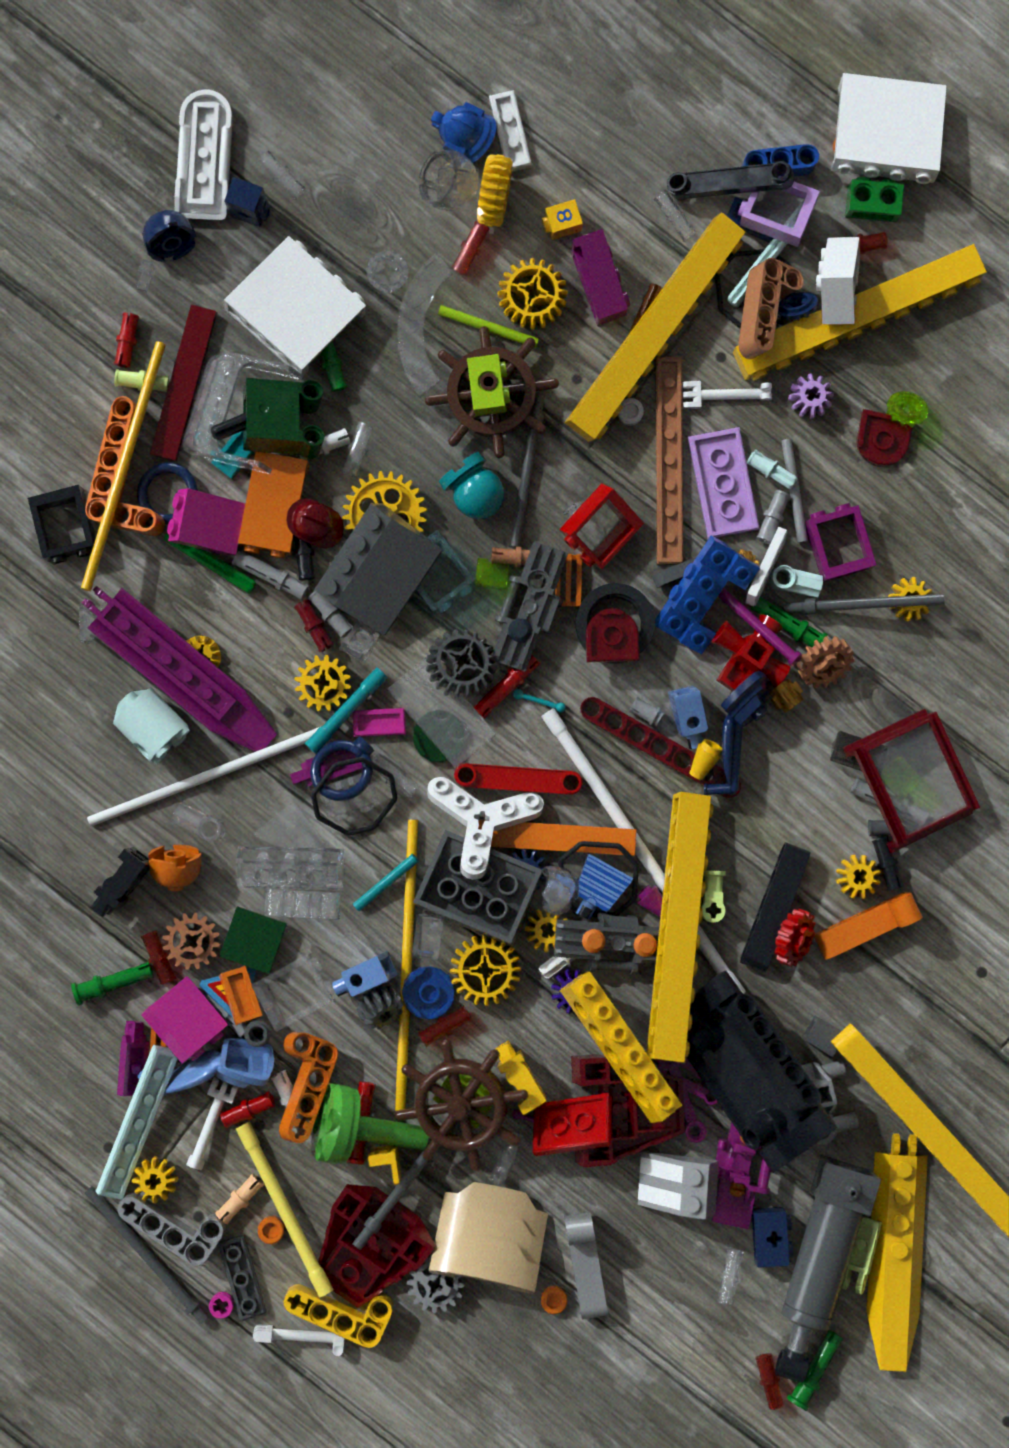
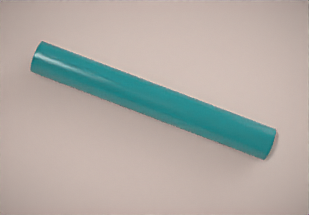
M413 853L357 899L353 903L355 909L360 912L419 862L418 858Z

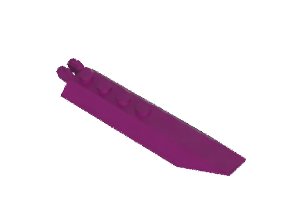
M95 586L93 589L95 595L108 603L102 611L91 600L85 598L82 601V604L97 616L88 626V629L210 731L255 752L266 748L277 735L243 688L126 590L121 588L112 599L102 589Z

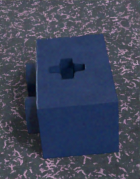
M233 177L224 200L230 216L260 227L262 221L267 220L271 209L264 188Z
M783 1207L753 1208L751 1218L754 1262L756 1266H790L789 1258L793 1257L792 1241H788V1231L792 1230L791 1215L786 1214ZM771 1231H775V1233L777 1234V1236L774 1237V1242H770V1240L767 1238L772 1235Z

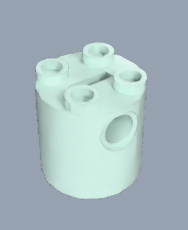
M152 688L132 691L118 703L113 722L119 731L150 762L153 761L156 765L168 755L167 752L171 746L178 747L187 738L186 735L190 731L188 725Z

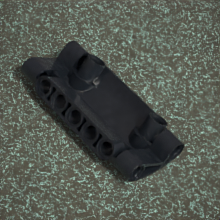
M726 970L705 984L695 994L694 1001L690 1004L689 1014L692 1015V1026L687 1032V1041L689 1042L687 1059L737 1129L744 1143L754 1150L761 1147L762 1151L759 1154L772 1173H775L838 1127L821 1105L819 1090L756 1001L748 994L741 992Z

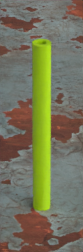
M443 305L440 306L438 312L440 316L478 329L486 326L489 328L490 333L521 344L526 339L533 338L535 340L533 348H536L539 342V338Z

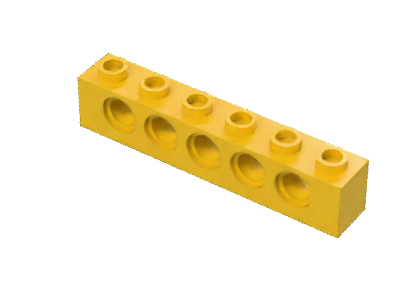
M590 971L579 975L560 989L566 1001L650 1123L665 1120L682 1106Z

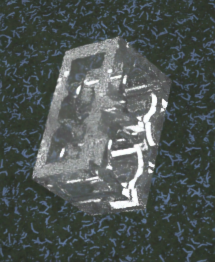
M362 773L328 784L327 786L333 790H347L359 781ZM372 778L367 787L370 794L366 800L360 801L355 797L344 801V805L340 809H334L330 804V799L320 794L327 817H334L335 821L351 817L350 811L359 809L360 813L375 809L374 803L380 801Z

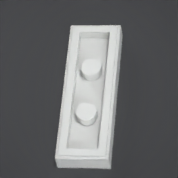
M514 90L490 95L489 101L493 117L496 121V130L502 155L512 159V172L532 167Z
M778 527L760 565V569L747 593L746 604L751 606L757 604L786 542L788 533L786 529Z

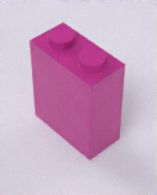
M189 488L178 489V493L175 494L172 502L174 513L167 528V533L169 534L168 541L222 555H236L246 503Z
M188 976L141 1014L182 1064L189 1058L194 1061L203 1054L205 1050L202 1047L206 1043L215 1044L224 1036L221 1031L228 1025Z

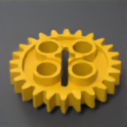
M379 471L378 479H375L370 473L369 482L366 483L360 478L361 487H351L355 492L354 496L346 495L351 504L343 505V508L348 510L349 514L342 516V519L350 521V524L345 526V530H354L364 515L361 508L362 503L367 499L378 503L375 493L380 492L383 504L398 516L402 514L408 516L409 524L419 532L424 533L419 523L427 522V519L421 517L422 513L427 512V508L420 507L425 498H416L420 489L415 488L411 490L413 481L409 480L404 484V476L402 474L395 480L392 471H390L387 478L384 477L382 471ZM390 490L399 492L400 497L395 504H389L386 501V494Z

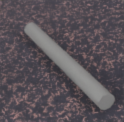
M785 439L781 441L785 467L788 472L797 477L795 485L789 489L798 543L808 542L792 439Z

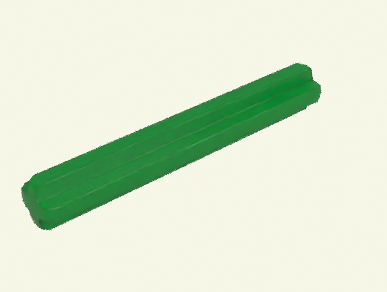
M166 532L163 538L165 542L249 594L255 588L256 582L210 552L168 541L169 534Z

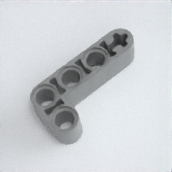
M135 1192L127 1194L118 1205V1214L124 1221L194 1266H199L208 1259L227 1228V1224L222 1222L223 1217L219 1219L216 1214H212L195 1231L149 1199L143 1201V1195L136 1194ZM134 1202L136 1205L131 1212L128 1210L129 1204ZM146 1209L147 1212L140 1219L139 1216L141 1215L142 1211ZM148 1216H156L160 1220V1226L152 1227L148 1222ZM216 1223L219 1227V1233L211 1234L207 1230V1224ZM170 1231H179L182 1235V1241H173L170 1237ZM192 1246H201L205 1251V1255L202 1257L195 1256L192 1252Z
M585 1212L564 1216L582 1320L608 1315L591 1213Z

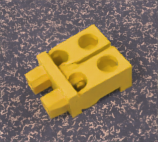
M509 1040L496 1047L495 1049L500 1053V1062L497 1066L500 1073L506 1072L507 1081L515 1086L517 1090H526L528 1092L526 1100L518 1101V1107L524 1115L546 1102V1095L528 1064L524 1061L525 1056L522 1051L515 1052Z

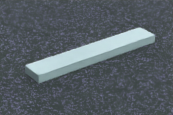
M153 1044L97 1186L96 1192L100 1196L121 1200L124 1197L178 1060L167 1047Z

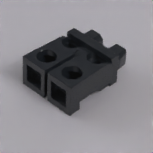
M135 847L123 849L118 856L123 861L121 866L113 876L108 877L93 892L98 897L90 908L102 917L106 914L110 915L114 909L124 906L129 900L125 896L130 895L149 871L148 857Z

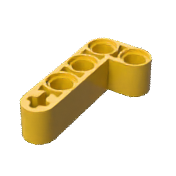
M296 1284L288 1289L284 1298V1307L295 1316L363 1347L371 1348L379 1343L392 1314L393 1300L389 1295L380 1293L370 1300L365 1313L326 1295L319 1298L315 1290L301 1284ZM296 1294L301 1296L298 1304L293 1302ZM309 1299H311L313 1301L311 1302L309 1310H307L305 1308L308 1304ZM382 1302L386 1304L388 1310L385 1313H378L375 1311L374 1305ZM324 1305L328 1309V1314L318 1315L314 1307ZM341 1316H348L352 1320V1325L344 1327L339 1323L338 1319ZM372 1327L377 1332V1335L373 1338H368L363 1334V1329Z

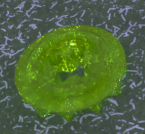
M901 391L894 393L886 404V414L892 416V421L901 422V427L905 424H908L911 428L916 424L921 425L928 415L926 402L912 392ZM907 405H909V414L904 412V407L906 408Z

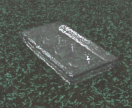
M425 657L388 688V691L456 769L495 737L496 733L461 693L459 698L455 699V692L450 691L449 695L445 696L446 688L442 687L436 690L435 687L438 681L430 682L429 678L432 673L426 671L429 663L426 662Z

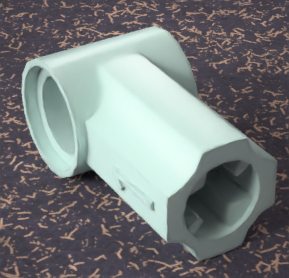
M781 565L772 570L768 583L776 591H788L818 598L822 589L823 576L792 569L787 565ZM777 572H784L787 575L788 579L785 585L777 582Z

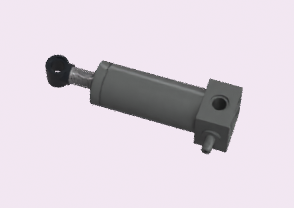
M820 1155L810 1189L815 1195V1199L781 1311L782 1315L794 1322V1327L788 1346H785V1349H781L775 1367L776 1376L803 1383L809 1367L807 1348L813 1330H830L863 1214L871 1216L881 1181L870 1169Z

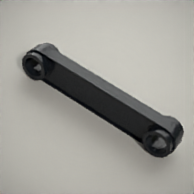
M784 161L696 172H676L668 178L667 188L672 197L680 201L690 198L778 189L786 190L794 183V172L791 166ZM786 173L783 177L778 178L781 174Z

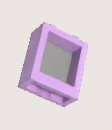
M794 182L786 190L751 192L748 201H742L738 215L741 216L740 226L798 247L820 191Z

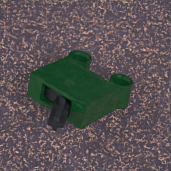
M246 378L243 389V414L212 426V436L217 441H220L243 431V451L301 455L306 459H314L320 454L325 435L321 428L314 425H308L301 431L299 410L307 414L316 412L319 409L323 396V387L315 380L292 382Z

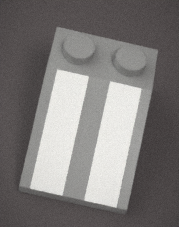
M641 1151L638 1205L684 1217L706 1220L714 1216L716 1212L719 1161Z

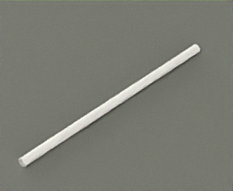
M318 728L87 817L88 822L92 827L301 746Z

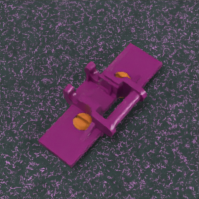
M731 1122L727 1139L720 1138L717 1146L716 1161H719V1186L716 1196V1212L712 1216V1222L749 1229L756 1192L762 1194H769L770 1192L768 1183L771 1170L762 1159L758 1184L750 1182L749 1170L752 1156H755L756 1149H751L744 1143L741 1135Z

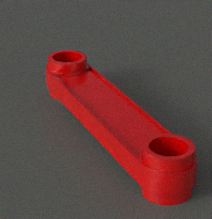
M465 763L459 765L454 773V778L460 786L470 788L572 795L579 792L583 785L582 778L577 772L566 770ZM463 768H469L473 771V779L468 783L459 780L458 774ZM572 775L577 778L578 786L575 790H567L564 787L563 781L566 776Z

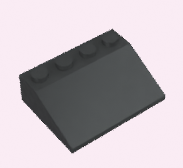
M371 503L314 590L334 606L379 633L386 635L443 549L383 503Z
M445 830L413 903L422 910L514 948L543 870L490 848L485 875L477 880L468 879L460 871L465 838Z

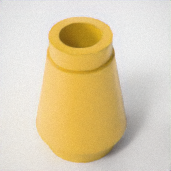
M704 739L702 743H699L689 772L690 775L696 779L703 780L722 757V747L709 739Z

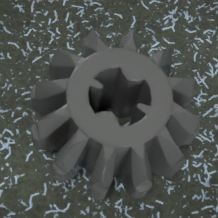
M380 985L377 989L371 988V991L363 994L364 998L357 1002L359 1006L357 1008L358 1015L370 1029L376 1027L379 1030L384 1025L389 1026V1023L396 1021V1016L403 1012L401 1009L403 1007L402 999L390 985L385 987Z

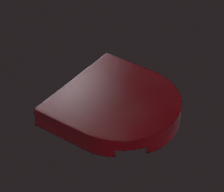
M863 409L856 439L860 455L865 461L874 466L886 467L897 463L908 451L914 419Z
M611 608L600 611L590 620L585 636L586 663L640 661L639 632L637 624L631 616L622 610Z

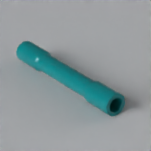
M376 667L350 698L304 744L316 754L332 738L336 730L388 677Z

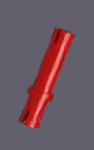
M532 655L526 672L510 667L507 670L509 673L473 708L485 719L519 684L523 685L525 683L524 679L541 663Z

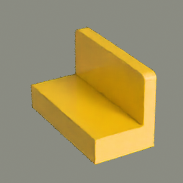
M391 1145L372 1147L368 1155L369 1166L391 1164L394 1185L400 1184L402 1174L398 1147Z

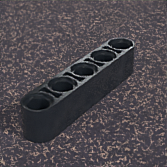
M787 842L782 846L742 952L740 963L762 972L767 971L776 949L775 939L778 936V930L781 929V923L785 919L787 920V915L790 912L809 861L810 851Z

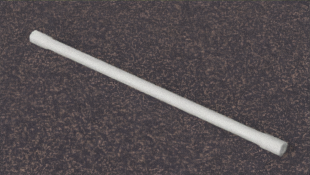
M553 708L542 715V719L566 750L618 828L634 829L568 732L567 726L557 711ZM636 833L635 854L663 894L665 873L638 833ZM698 924L697 934L700 935L699 949L718 975L726 970L744 994L746 992L735 974L730 971Z

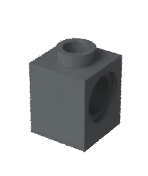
M814 1015L802 1038L832 1057L835 1052L840 1053L830 1041L841 1030Z

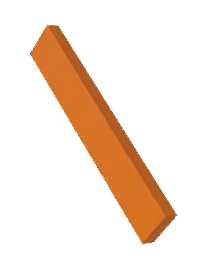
M479 819V830L482 829L485 820ZM524 822L494 831L491 847L569 851L578 842L590 841L618 843L631 856H635L637 829ZM582 846L576 851L623 855L617 848Z

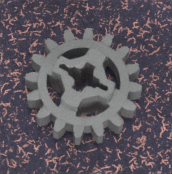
M428 1256L420 1268L409 1272L414 1278L407 1279V1285L413 1286L408 1290V1294L416 1295L413 1303L416 1305L422 1302L423 1311L430 1306L435 1314L437 1307H441L446 1312L448 1303L452 1306L456 1305L454 1297H462V1292L458 1288H463L465 1281L459 1280L462 1276L455 1275L453 1285L452 1282L447 1280L446 1276L440 1275V1285L438 1284L431 1292L432 1281H435L439 1274L429 1273V1271L425 1270L430 1267L431 1258ZM418 1281L420 1282V1284L424 1285L426 1290L425 1295H423L420 1291ZM440 1295L446 1296L445 1298L434 1300L435 1297H438Z

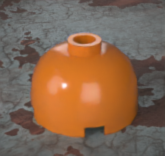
M178 844L173 845L175 850H165V846L152 849L148 853L150 875L161 886L167 887L170 891H181L198 878L202 865L201 853H199L198 848Z

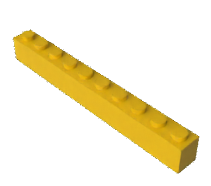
M722 212L713 218L564 422L567 426L588 442L595 438L599 440L608 429L606 426L608 420L611 417L615 419L623 409L621 403L626 396L630 398L637 390L638 385L636 382L640 376L645 377L654 365L651 361L656 355L660 357L669 345L666 341L670 335L675 336L684 325L681 320L686 314L690 315L699 304L696 301L701 293L705 295L712 287L714 282L711 279L716 273L719 275L729 262L726 258L730 253L735 254L743 244L741 238L746 231Z
M972 244L856 294L854 324H822L821 309L810 314L808 318L803 317L799 321L796 320L775 329L772 348L756 358L746 359L740 353L738 346L735 347L733 355L744 380L752 378L753 381L767 376V371L773 368L779 371L790 366L791 361L800 357L802 361L812 357L817 349L824 347V350L831 349L839 344L838 340L845 337L848 340L854 339L863 334L862 330L871 327L872 330L885 325L886 320L891 317H895L897 320L910 313L909 310L917 306L919 309L928 307L934 303L933 299L940 296L943 299L949 298L957 293L958 288L966 286L967 289L981 283L980 279L987 271L975 245Z
M688 792L673 794L646 1051L650 1059L685 1062V1057L689 1054L687 1032L692 1026V1015L689 1012L690 1004L693 1003L695 997V989L692 988V982L698 968L697 961H695V952L700 945V935L697 932L698 924L701 923L703 917L700 902L701 897L705 894L706 886L705 882H703V872L706 871L708 866V856L705 853L706 845L709 844L711 838L708 823L713 814L711 796Z

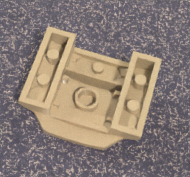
M473 1182L459 1193L445 1192L434 1242L436 1246L432 1252L429 1273L455 1278V1275L507 1285V1289L534 1294L548 1213L536 1210L525 1192Z

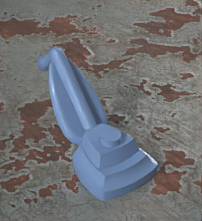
M227 1038L223 1041L221 1052L216 1050L206 1051L196 1060L192 1061L190 1059L173 1071L163 1096L200 1085L210 1080L216 1073L217 1078L237 1087L246 1088L249 1084L265 1086L274 1066L273 1048L270 1044L262 1047H253L245 1039ZM142 1071L138 1075L139 1079L141 1077Z

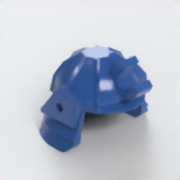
M468 102L448 110L445 115L435 111L431 118V125L439 129L440 137L444 141L442 149L451 154L459 165L472 164L482 157L490 147L496 134V121L494 117L484 114V110Z

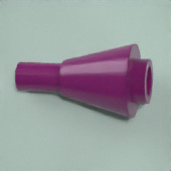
M647 885L637 895L640 898L637 904L660 917L662 895L656 885L652 888Z

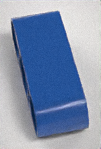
M810 144L750 151L746 155L742 166H749L748 163L752 161L761 165L775 163V159H782L791 166L794 177L804 176L813 172L819 160V152L815 146ZM808 156L812 163L804 164L800 157Z

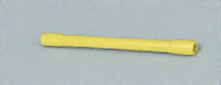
M249 1121L236 1128V1131L265 1184L309 1273V1278L319 1298L332 1292L333 1288L324 1269L320 1266Z

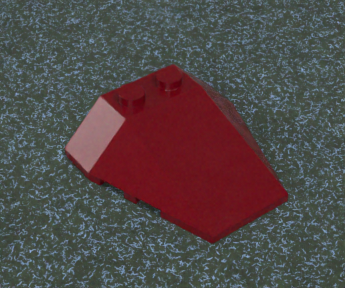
M347 1184L332 1205L318 1262L324 1269L333 1292L359 1308L382 1293L391 1284L400 1281L403 1276L412 1270L415 1271L420 1268L436 1244L421 1218L397 1202L381 1223L383 1226L377 1234L374 1233L362 1250H359L352 1243L365 1228L364 1223L370 1216L373 1217L388 1198V1195L377 1187Z

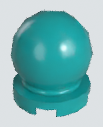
M479 452L462 460L465 466L457 472L451 469L439 480L444 492L453 490V501L457 509L469 518L476 520L489 518L496 514L504 501V488L500 477L492 470L483 468L486 459Z

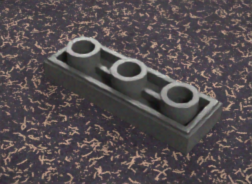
M245 1234L220 1241L218 1246L240 1321L265 1314L267 1311ZM238 1275H244L246 1277V1281H239Z

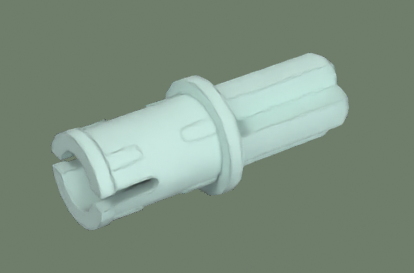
M756 449L747 461L748 465L766 475V479L771 477L788 489H791L797 481L795 475L778 465L779 461L769 459Z

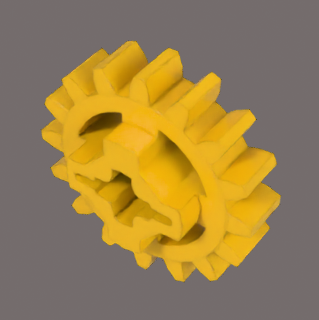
M315 655V662L313 663L306 659L307 667L305 669L298 668L299 672L302 673L301 677L294 678L295 681L300 683V686H297L295 691L303 693L299 700L301 702L306 699L309 700L306 707L311 708L315 704L318 712H321L323 706H326L328 711L332 710V704L340 707L339 699H348L344 691L351 690L352 688L346 684V681L351 679V675L343 674L347 667L345 665L338 667L339 659L337 658L330 662L329 655H325L323 661L320 660L318 655ZM320 666L318 673L314 676H308L313 669ZM331 668L338 673L340 681L334 680L331 677ZM325 674V678L330 684L329 686H324V689L320 691L321 688L316 683L321 681ZM306 686L313 687L316 692L315 699L309 695ZM333 690L338 691L333 698L326 700L330 692Z

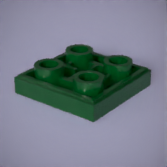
M237 906L219 957L270 974L287 923Z

